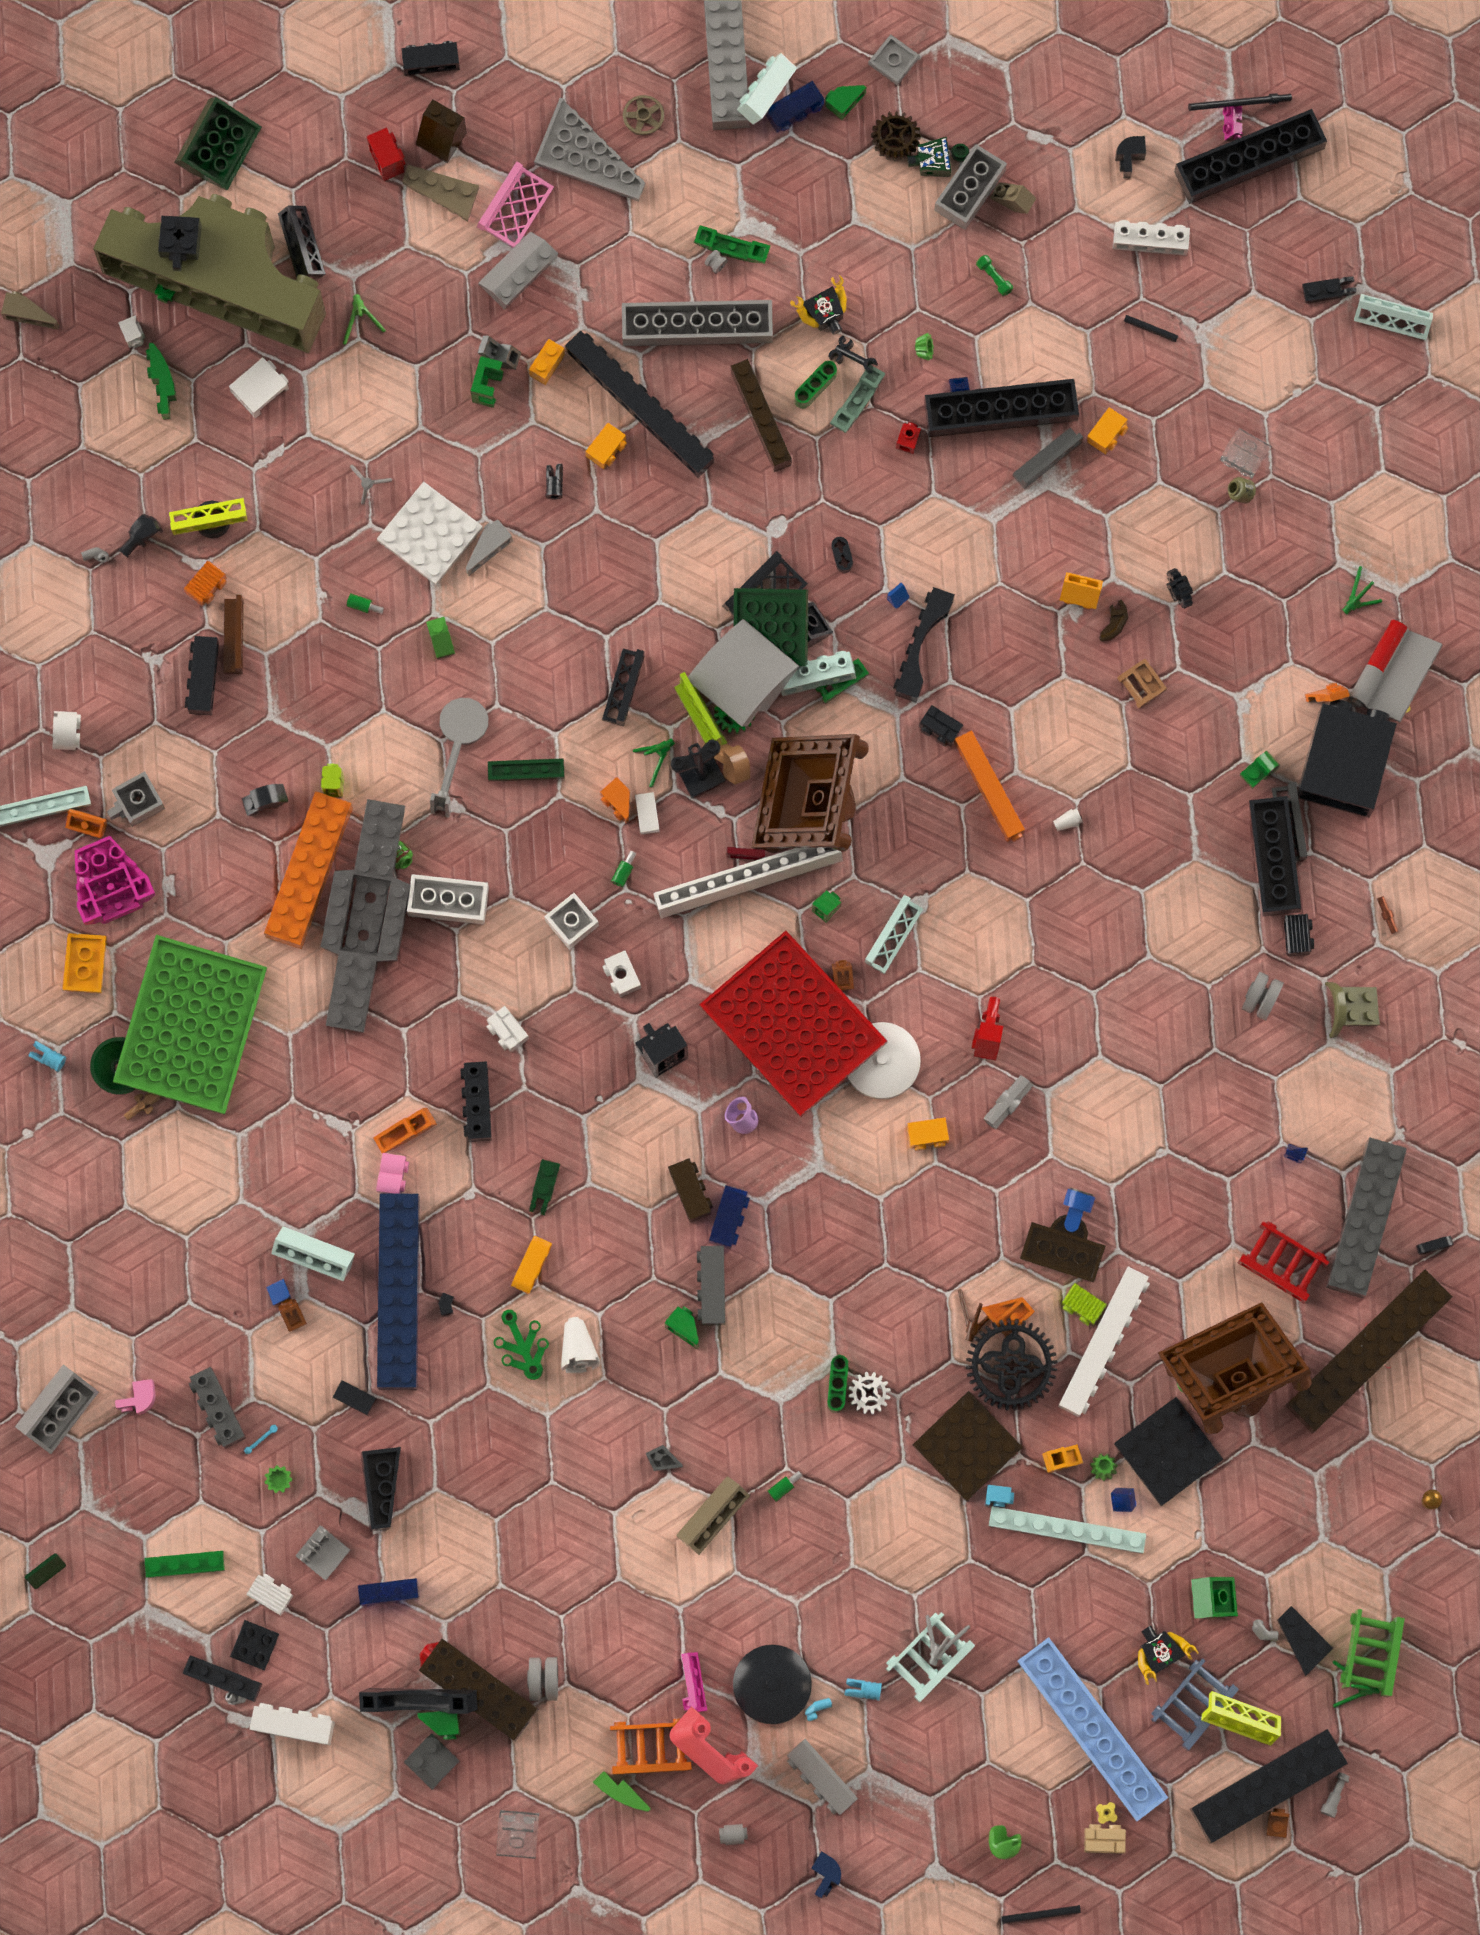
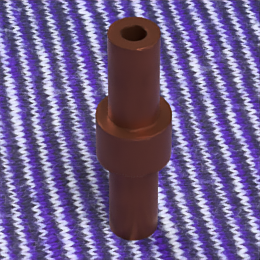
M1384 896L1377 898L1382 910V918L1384 921L1386 920L1391 934L1398 932L1393 919L1394 914L1392 909L1389 910Z

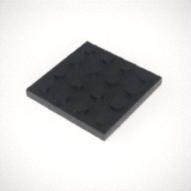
M1177 1397L1114 1443L1115 1447L1160 1506H1163L1223 1460Z

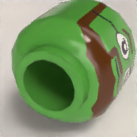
M399 841L395 869H405L412 863L413 852L402 841Z

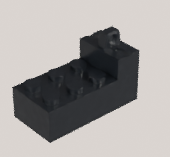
M650 1023L643 1026L647 1036L635 1042V1046L655 1078L688 1059V1045L676 1026L671 1028L667 1023L655 1031Z

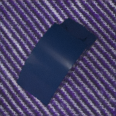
M821 1851L811 1868L824 1877L814 1894L819 1898H822L823 1895L828 1896L832 1889L831 1881L836 1885H839L841 1881V1869L838 1863Z

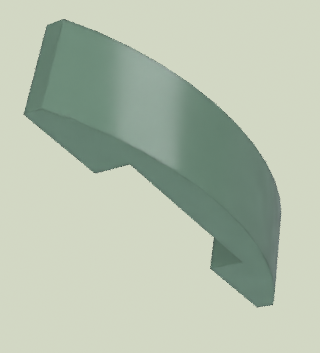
M869 365L873 371L872 374L867 373L865 370L846 402L839 408L830 422L831 425L844 433L858 419L885 376L884 372L872 365Z

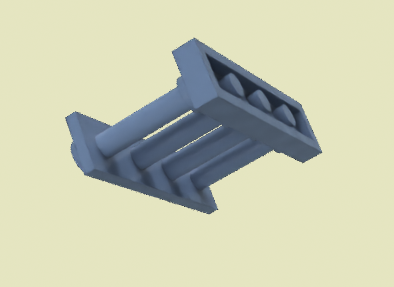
M1203 1658L1200 1661L1195 1660L1189 1667L1191 1672L1163 1706L1158 1705L1151 1713L1154 1716L1151 1719L1153 1722L1160 1718L1182 1737L1184 1743L1181 1746L1187 1751L1190 1750L1210 1725V1723L1202 1721V1715L1196 1714L1176 1697L1185 1688L1206 1707H1209V1698L1189 1682L1194 1674L1197 1672L1220 1692L1219 1694L1232 1698L1239 1690L1234 1684L1230 1687L1224 1686L1202 1667L1205 1662ZM1215 1701V1706L1224 1708L1220 1701ZM1170 1703L1174 1704L1195 1722L1196 1728L1192 1733L1190 1731L1187 1732L1164 1712Z

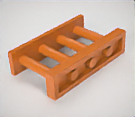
M681 1718L673 1719V1723L626 1725V1722H614V1726H610V1731L617 1732L618 1762H616V1766H612V1774L692 1770L691 1762H687L685 1753L678 1747L675 1763H668L667 1759H665L664 1728L674 1727ZM656 1728L658 1760H656V1764H648V1760L645 1757L644 1729ZM624 1730H636L638 1756L636 1765H628V1762H626Z

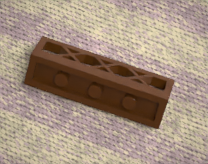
M236 595V599H224V674H243L244 599L242 595Z

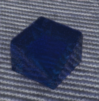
M1288 1144L1284 1157L1297 1163H1302L1308 1147L1300 1148Z
M1115 1488L1111 1492L1113 1511L1132 1512L1136 1507L1134 1488Z

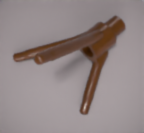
M959 1289V1298L967 1327L965 1340L973 1342L974 1336L977 1335L978 1330L981 1329L989 1318L986 1316L980 1323H977L983 1306L982 1303H979L974 1320L971 1321L962 1290Z

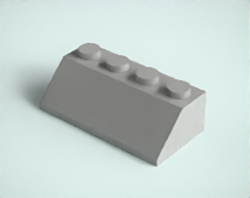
M529 232L478 284L505 310L557 259L558 253L544 239Z
M62 1365L15 1427L52 1454L99 1391L65 1365Z
M806 1739L787 1755L789 1758L787 1760L788 1764L794 1770L798 1768L802 1772L800 1777L807 1785L811 1783L816 1788L813 1792L820 1800L824 1798L829 1803L827 1808L834 1815L838 1813L840 1816L858 1799Z

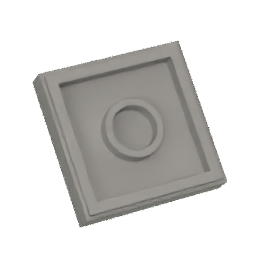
M890 34L869 60L868 65L898 86L919 60L920 55Z

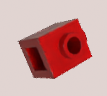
M908 422V424L903 423L896 443V449L914 454L921 428L911 422Z

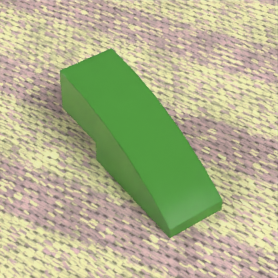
M603 1771L593 1781L599 1789L614 1800L646 1812L651 1810L624 1780L617 1785Z

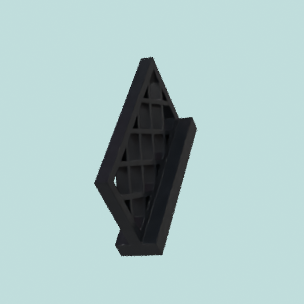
M776 551L740 588H756L760 584V589H763L764 579H773V589H776V579H786V589H789V579H797L802 584L798 589H803L808 583ZM780 563L786 568V576H776V567ZM734 594L722 605L733 616Z

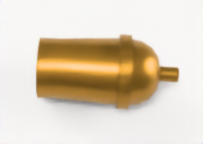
M1428 1490L1424 1493L1421 1503L1426 1509H1436L1442 1503V1496L1436 1490Z

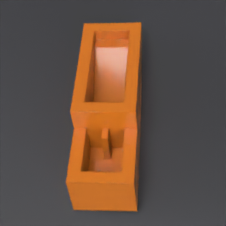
M422 1108L373 1138L383 1154L437 1125L429 1109Z

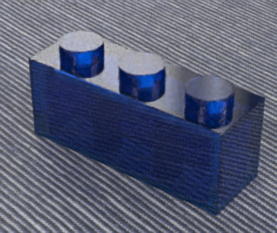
M812 80L772 104L765 116L777 133L781 130L786 131L792 126L791 124L796 121H803L811 112L816 113L820 111L824 105V97Z
M725 1185L709 1243L724 1246V1248L731 1249L732 1245L736 1246L739 1234H736L737 1228L743 1225L745 1216L742 1215L744 1208H748L750 1197H747V1191Z
M417 1578L358 1585L360 1606L420 1599Z

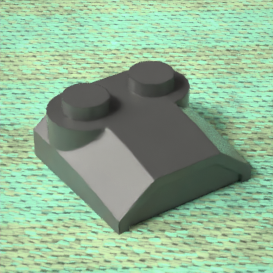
M432 1733L404 1761L432 1790L460 1762Z

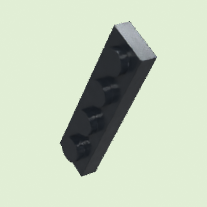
M191 1655L182 1673L253 1702L256 1701L262 1687L260 1682Z

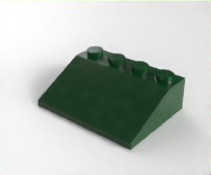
M210 98L174 163L188 172L224 190H228L262 126L219 98Z

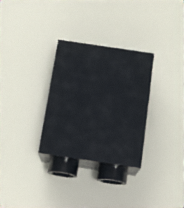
M1344 700L1330 701L1329 705L1323 703L1317 715L1297 791L1298 799L1370 818L1377 801L1397 723L1388 721L1390 715L1381 710L1368 709L1366 715L1351 711L1353 705Z

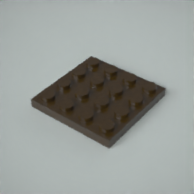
M969 1391L912 1444L966 1502L1023 1448Z

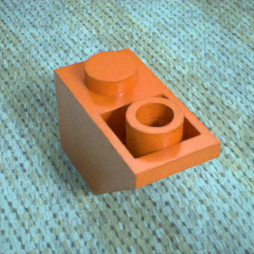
M616 777L600 791V796L602 797L600 800L607 808L610 806L614 810L613 814L619 821L623 820L627 823L629 821L630 790Z

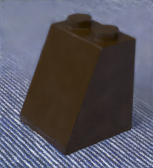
M432 99L423 113L416 146L448 163L467 134L465 117Z

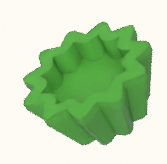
M926 333L917 338L915 351L919 358L930 360L932 355H934L933 339H931V334Z
M1099 1454L1098 1457H1093L1094 1462L1090 1466L1093 1468L1091 1473L1095 1474L1096 1479L1101 1478L1105 1481L1106 1478L1112 1479V1475L1117 1474L1115 1468L1118 1467V1464L1114 1463L1115 1458H1110L1109 1454L1105 1456Z
M276 1465L274 1469L269 1468V1473L265 1474L267 1480L264 1483L268 1485V1490H274L275 1493L280 1490L284 1493L285 1488H290L289 1482L293 1479L289 1477L291 1472L286 1471L285 1466L280 1468Z

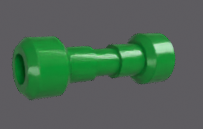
M983 255L977 260V267L992 277L994 283L998 286V292L1002 296L1008 295L1013 290V285L1010 281H1005L996 272L988 255Z

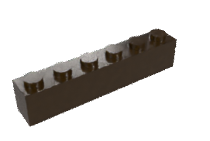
M746 359L731 365V375L773 471L776 472L791 466L792 458L749 360Z

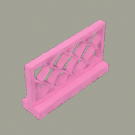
M517 161L477 225V228L487 231L512 248L521 241L554 186L523 168V165ZM522 174L530 177L531 184L521 186L520 177ZM542 185L548 190L544 195L537 196L535 186ZM532 187L534 197L524 198L522 189ZM520 190L522 199L512 201L510 193ZM535 200L537 208L528 211L526 202ZM523 202L525 212L515 214L513 204ZM510 205L512 215L502 217L501 208ZM526 215L527 224L518 227L516 217ZM513 218L515 227L505 229L503 220ZM501 221L503 230L495 231L490 228L492 222ZM516 230L518 238L515 243L508 239L506 232Z

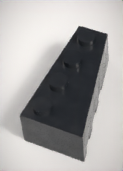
M401 1447L361 1452L370 1532L389 1530L391 1528Z

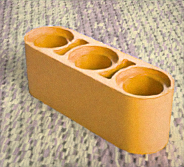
M534 1235L512 1281V1287L527 1294L531 1292L552 1247L551 1242Z

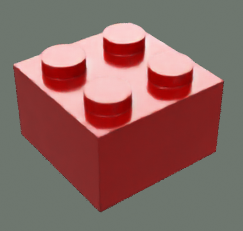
M386 127L366 136L370 153L384 181L404 173L403 166L406 165L402 150L398 149L397 140L393 132L389 133Z

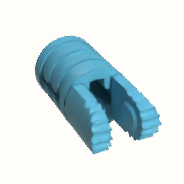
M35 1041L33 1046L44 1052L42 1056L36 1052H30L29 1057L59 1072L65 1064L66 1057Z
M847 1678V1685L861 1688V1690L847 1689L845 1690V1696L880 1701L882 1683Z

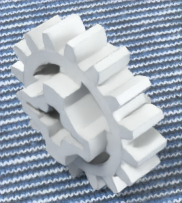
M865 1372V1377L859 1374L858 1381L852 1380L855 1386L849 1387V1390L853 1393L849 1394L848 1397L854 1399L851 1405L857 1404V1411L861 1408L864 1409L863 1414L870 1410L873 1415L874 1409L881 1412L880 1406H887L884 1400H890V1396L886 1395V1393L891 1390L890 1388H885L888 1382L881 1381L882 1375L876 1378L875 1372H873L872 1376ZM869 1380L873 1381V1383L869 1385H865L864 1383H862L864 1381ZM879 1386L882 1388V1397L878 1394L877 1391ZM857 1389L861 1392L862 1395L860 1401L858 1400L856 1395ZM870 1389H873L874 1397H866V1392L864 1390L869 1391ZM867 1402L877 1403L873 1406H866Z

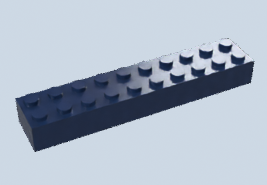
M380 1194L378 1390L418 1389L419 1194Z

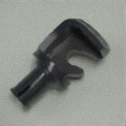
M146 514L139 516L128 531L130 538L118 550L128 558L138 545L145 547V540L151 538L158 531L163 533L158 520Z

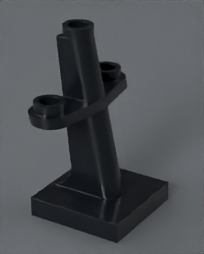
M709 740L702 748L698 743L692 744L688 747L689 755L674 757L671 760L672 770L679 774L691 799L726 782L714 759L721 750L720 744L716 740ZM693 747H697V753L692 752Z

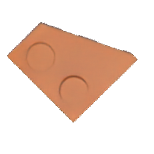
M1337 683L1328 684L1325 689L1305 694L1306 702L1312 700L1328 702L1349 697L1348 689L1337 685Z
M1023 1297L985 1306L981 1309L992 1323H996L997 1327L1000 1326L999 1320H1003L1004 1325H1007V1319L1011 1320V1325H1014V1320L1018 1319V1325H1021L1023 1320L1025 1321L1035 1312ZM1004 1331L1001 1333L1004 1335V1337H1006L1012 1331Z

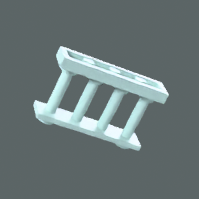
M942 1612L939 1615L935 1613L930 1618L932 1627L935 1625L946 1637L950 1636V1640L956 1635L940 1620L944 1614ZM926 1627L898 1657L893 1655L887 1661L888 1667L886 1670L889 1672L894 1668L915 1689L916 1695L914 1698L920 1703L974 1648L975 1645L970 1640L966 1643L958 1639L954 1643L958 1652L954 1657L944 1653L941 1658L944 1667L940 1671L934 1670L913 1649L920 1639L930 1648V1639L926 1634L928 1628ZM906 1654L929 1675L930 1681L926 1685L920 1684L899 1663Z

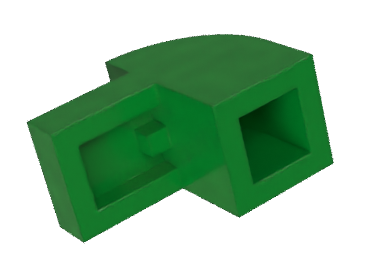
M1265 751L1243 770L1240 776L1253 789L1263 779L1266 780L1280 767V764L1268 751Z

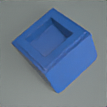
M899 583L887 595V600L896 609L909 599V594L903 583Z
M284 1279L266 1287L273 1306L291 1299Z

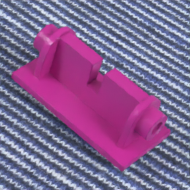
M1242 106L1223 108L1224 140H1228L1231 137L1234 140L1241 138L1243 135L1242 123L1236 122V120H1242Z

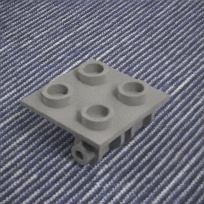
M320 1525L296 1554V1557L326 1581L349 1553L350 1549Z

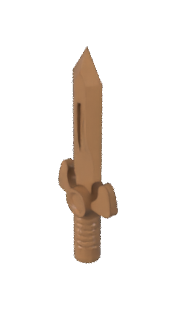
M147 1093L144 1096V1100L140 1101L143 1094L136 1095L134 1099L137 1105L123 1116L129 1121L143 1110L149 1115L154 1108L152 1106L146 1108V1106L153 1105L162 1096Z

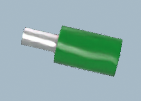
M350 593L346 604L349 608L365 613L374 611L382 614L384 610L382 607L373 605L372 600Z
M630 851L626 861L620 862L611 879L613 884L624 887L634 868L631 863L636 856L635 852Z
M798 1471L789 1479L785 1476L767 1492L777 1502L795 1488L793 1483L803 1475Z

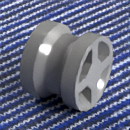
M714 250L707 257L704 264L710 266L713 272L717 274L726 265L728 259L720 256L718 250Z

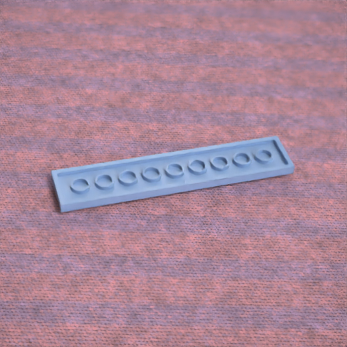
M1049 1637L1017 1661L1136 1822L1168 1798Z

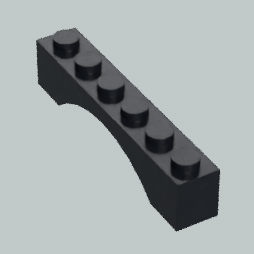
M933 587L932 592L927 593L925 603H927L926 609L921 610L918 620H921L919 627L915 626L912 637L915 638L913 644L909 643L906 654L909 656L907 661L902 662L900 672H902L901 678H896L893 689H896L895 696L917 703L923 686V678L919 667L921 645L930 630L941 620L948 617L955 594Z
M368 1688L359 1692L360 1712L432 1710L449 1714H469L478 1710L477 1690Z

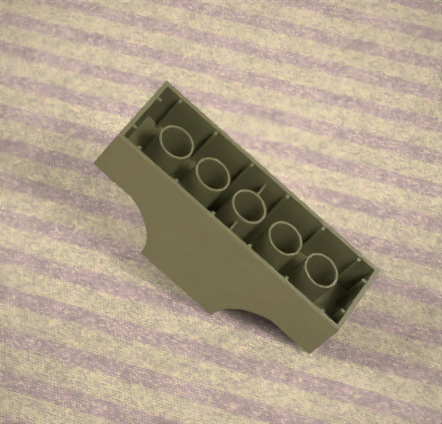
M212 194L210 199L198 196L194 204L179 217L200 218L202 228L198 260L187 259L182 261L181 271H173V260L161 258L158 253L161 222H144L145 215L129 207H125L122 213L113 209L110 210L93 248L103 274L151 293L155 292L159 283L163 286L164 290L176 291L172 299L174 302L309 354L326 315L321 291L317 289L319 283L305 275H298L297 279L293 280L283 276L272 263L275 246L269 224L265 222L267 216L264 213L249 207L246 208L244 213L231 208L232 202L217 194Z

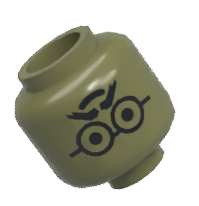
M1242 477L1234 478L1228 485L1229 497L1233 501L1249 503L1256 494V486L1249 479Z

